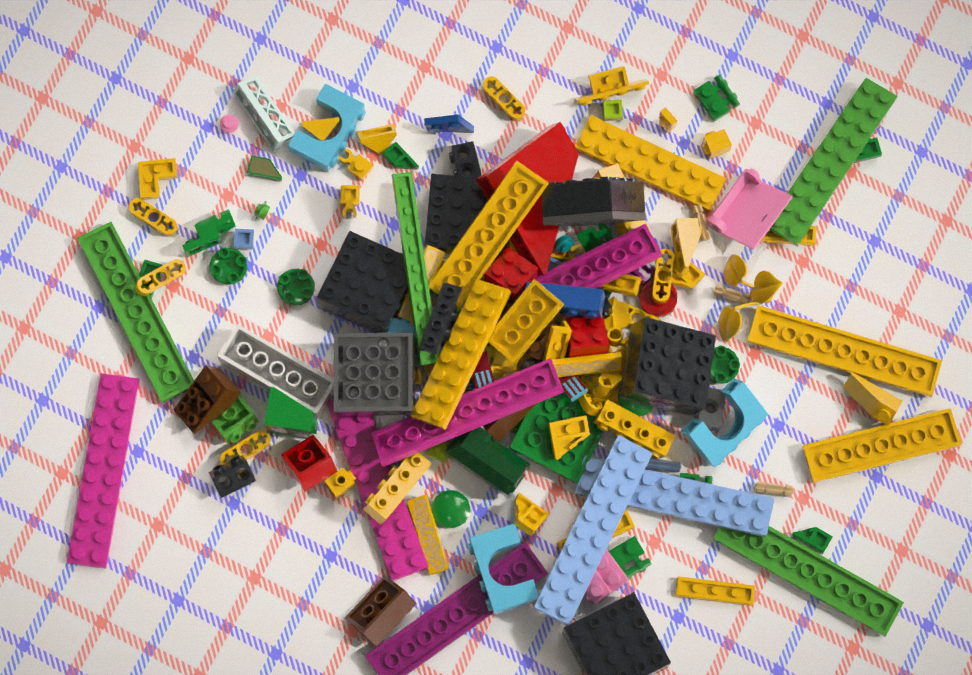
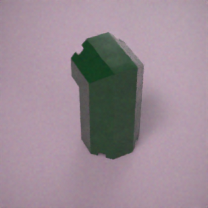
M481 427L454 437L445 449L444 455L509 498L510 493L516 490L525 477L524 472L529 470L531 464L506 448L496 439L492 442L490 440L492 435Z

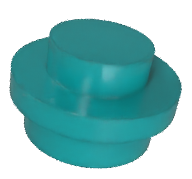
M568 235L560 236L555 241L557 251H569L574 244L573 239Z

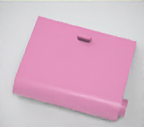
M752 168L750 170L745 169L707 220V225L714 231L755 250L793 197L762 182L756 170Z

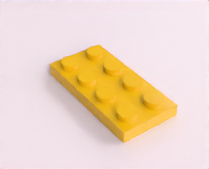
M534 279L495 326L488 342L513 364H516L564 306V303Z

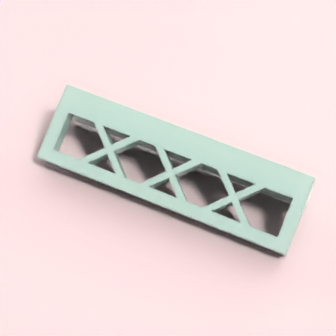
M256 76L239 82L233 91L234 96L273 152L279 150L283 142L293 138L295 135L294 130ZM254 83L257 87V92L250 90L247 85ZM258 98L265 100L268 104L267 107L260 105ZM268 113L276 115L278 120H271ZM278 129H285L288 135L282 137Z

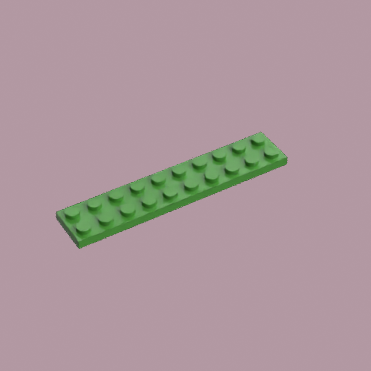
M868 78L864 79L788 191V194L792 195L793 198L769 230L798 247L897 100V95Z
M112 221L78 237L77 239L162 404L185 393L194 382V379L150 294L142 296L136 292L135 284L141 277ZM142 282V285H141V288H142V289H143V288H146L145 285L143 284V282Z
M770 526L768 527L766 537L719 527L713 537L714 541L886 637L904 604L900 599Z

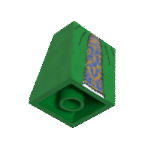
M270 387L264 421L266 431L271 434L308 438L313 434H317L318 423L314 412L275 387Z

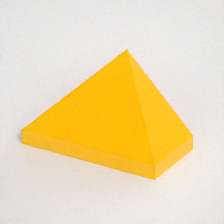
M339 117L304 121L301 123L309 132L321 141H324L339 122Z
M394 124L357 131L360 143L380 155L397 136Z

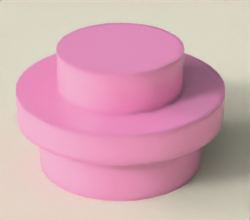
M228 114L221 118L220 127L224 132L233 133L238 129L239 122L234 115Z

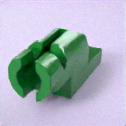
M229 209L220 212V219L216 218V215H212L194 225L199 239H190L182 245L186 257L222 243L219 233L224 234L236 227Z

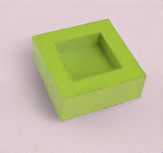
M622 99L603 100L604 121L623 120Z
M442 442L431 447L428 457L446 464L448 457L444 455V451L450 443Z

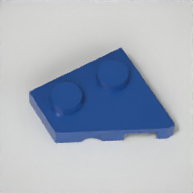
M459 114L425 118L424 126L434 133H474V125Z

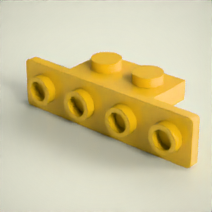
M620 66L588 75L592 93L575 98V102L581 103V105H588L594 99L599 98V101L609 99V95L612 94L620 96L627 94V90H643L650 83L647 79L629 83L625 66Z

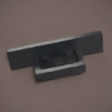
M443 283L419 345V350L437 355L440 346L444 347L446 341H449L453 331L451 330L452 326L459 316L456 304L462 287Z

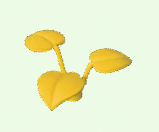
M735 254L730 255L725 265V282L732 287L737 286L740 282L752 288L750 297L753 301L735 306L733 309L725 307L721 311L718 327L721 336L727 342L736 336L742 325V318L737 310L751 305H758V303L771 302L773 296L783 284L772 273L765 270L757 274L754 285L744 281L742 278L747 274V265L740 256Z
M613 296L609 299L613 314L604 319L606 331H608L609 345L613 347L623 345L627 352V345L625 340H623L622 330L628 326L630 314L627 308ZM599 373L582 374L580 376L589 377Z

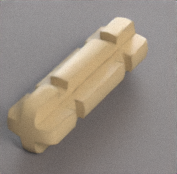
M695 205L692 207V213L698 219L699 226H701L700 240L707 241L711 238V235L708 231L705 215L702 214L703 208L702 205Z
M719 285L714 290V296H723L724 299L735 302L741 301L742 304L749 303L751 300L750 294H741L740 291L729 288L724 289V287Z
M756 482L755 492H765V494L779 496L784 494V496L791 497L793 495V486L785 485L784 487L781 484Z

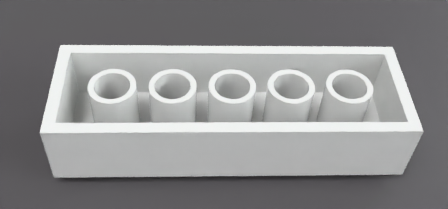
M237 324L217 355L219 362L269 391L270 387H275L313 411L317 419L327 405L328 400L334 394V379Z

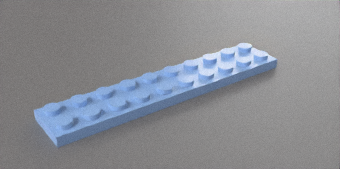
M619 435L616 437L533 606L535 610L566 626L571 623L653 454L652 452Z
M590 458L577 484L576 495L588 496L605 460ZM645 469L627 506L766 537L775 498Z

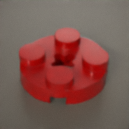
M651 280L641 290L639 296L640 306L644 312L658 318L666 317L676 307L677 291L671 284L669 299L663 304H658L652 298L654 280ZM660 285L659 293L656 294H658L659 296L666 295L663 294L664 286Z

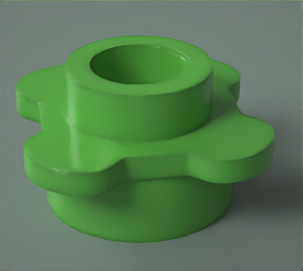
M267 201L257 205L254 211L257 214L256 220L258 218L264 220L270 209V206L266 205Z

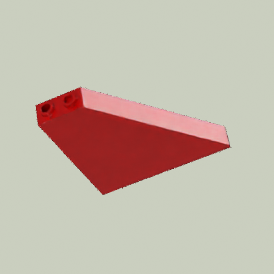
M560 121L549 125L477 178L476 181L487 200H489L512 166L518 161L547 182H565L573 178L579 153ZM541 195L510 237L519 255L539 268L538 276L547 273L559 226L543 225L544 216L542 215Z

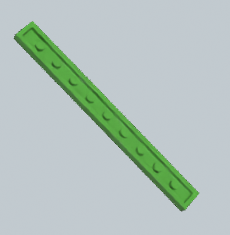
M412 172L392 174L391 177L419 366L436 364L439 353L436 355L419 350V345L432 314V306Z

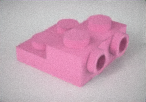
M607 549L584 594L590 603L599 604L629 581Z

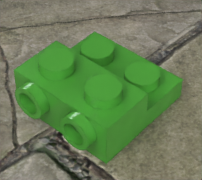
M239 395L232 406L214 419L212 424L226 443L229 444L230 442H237L244 432L254 430L259 420L241 395Z

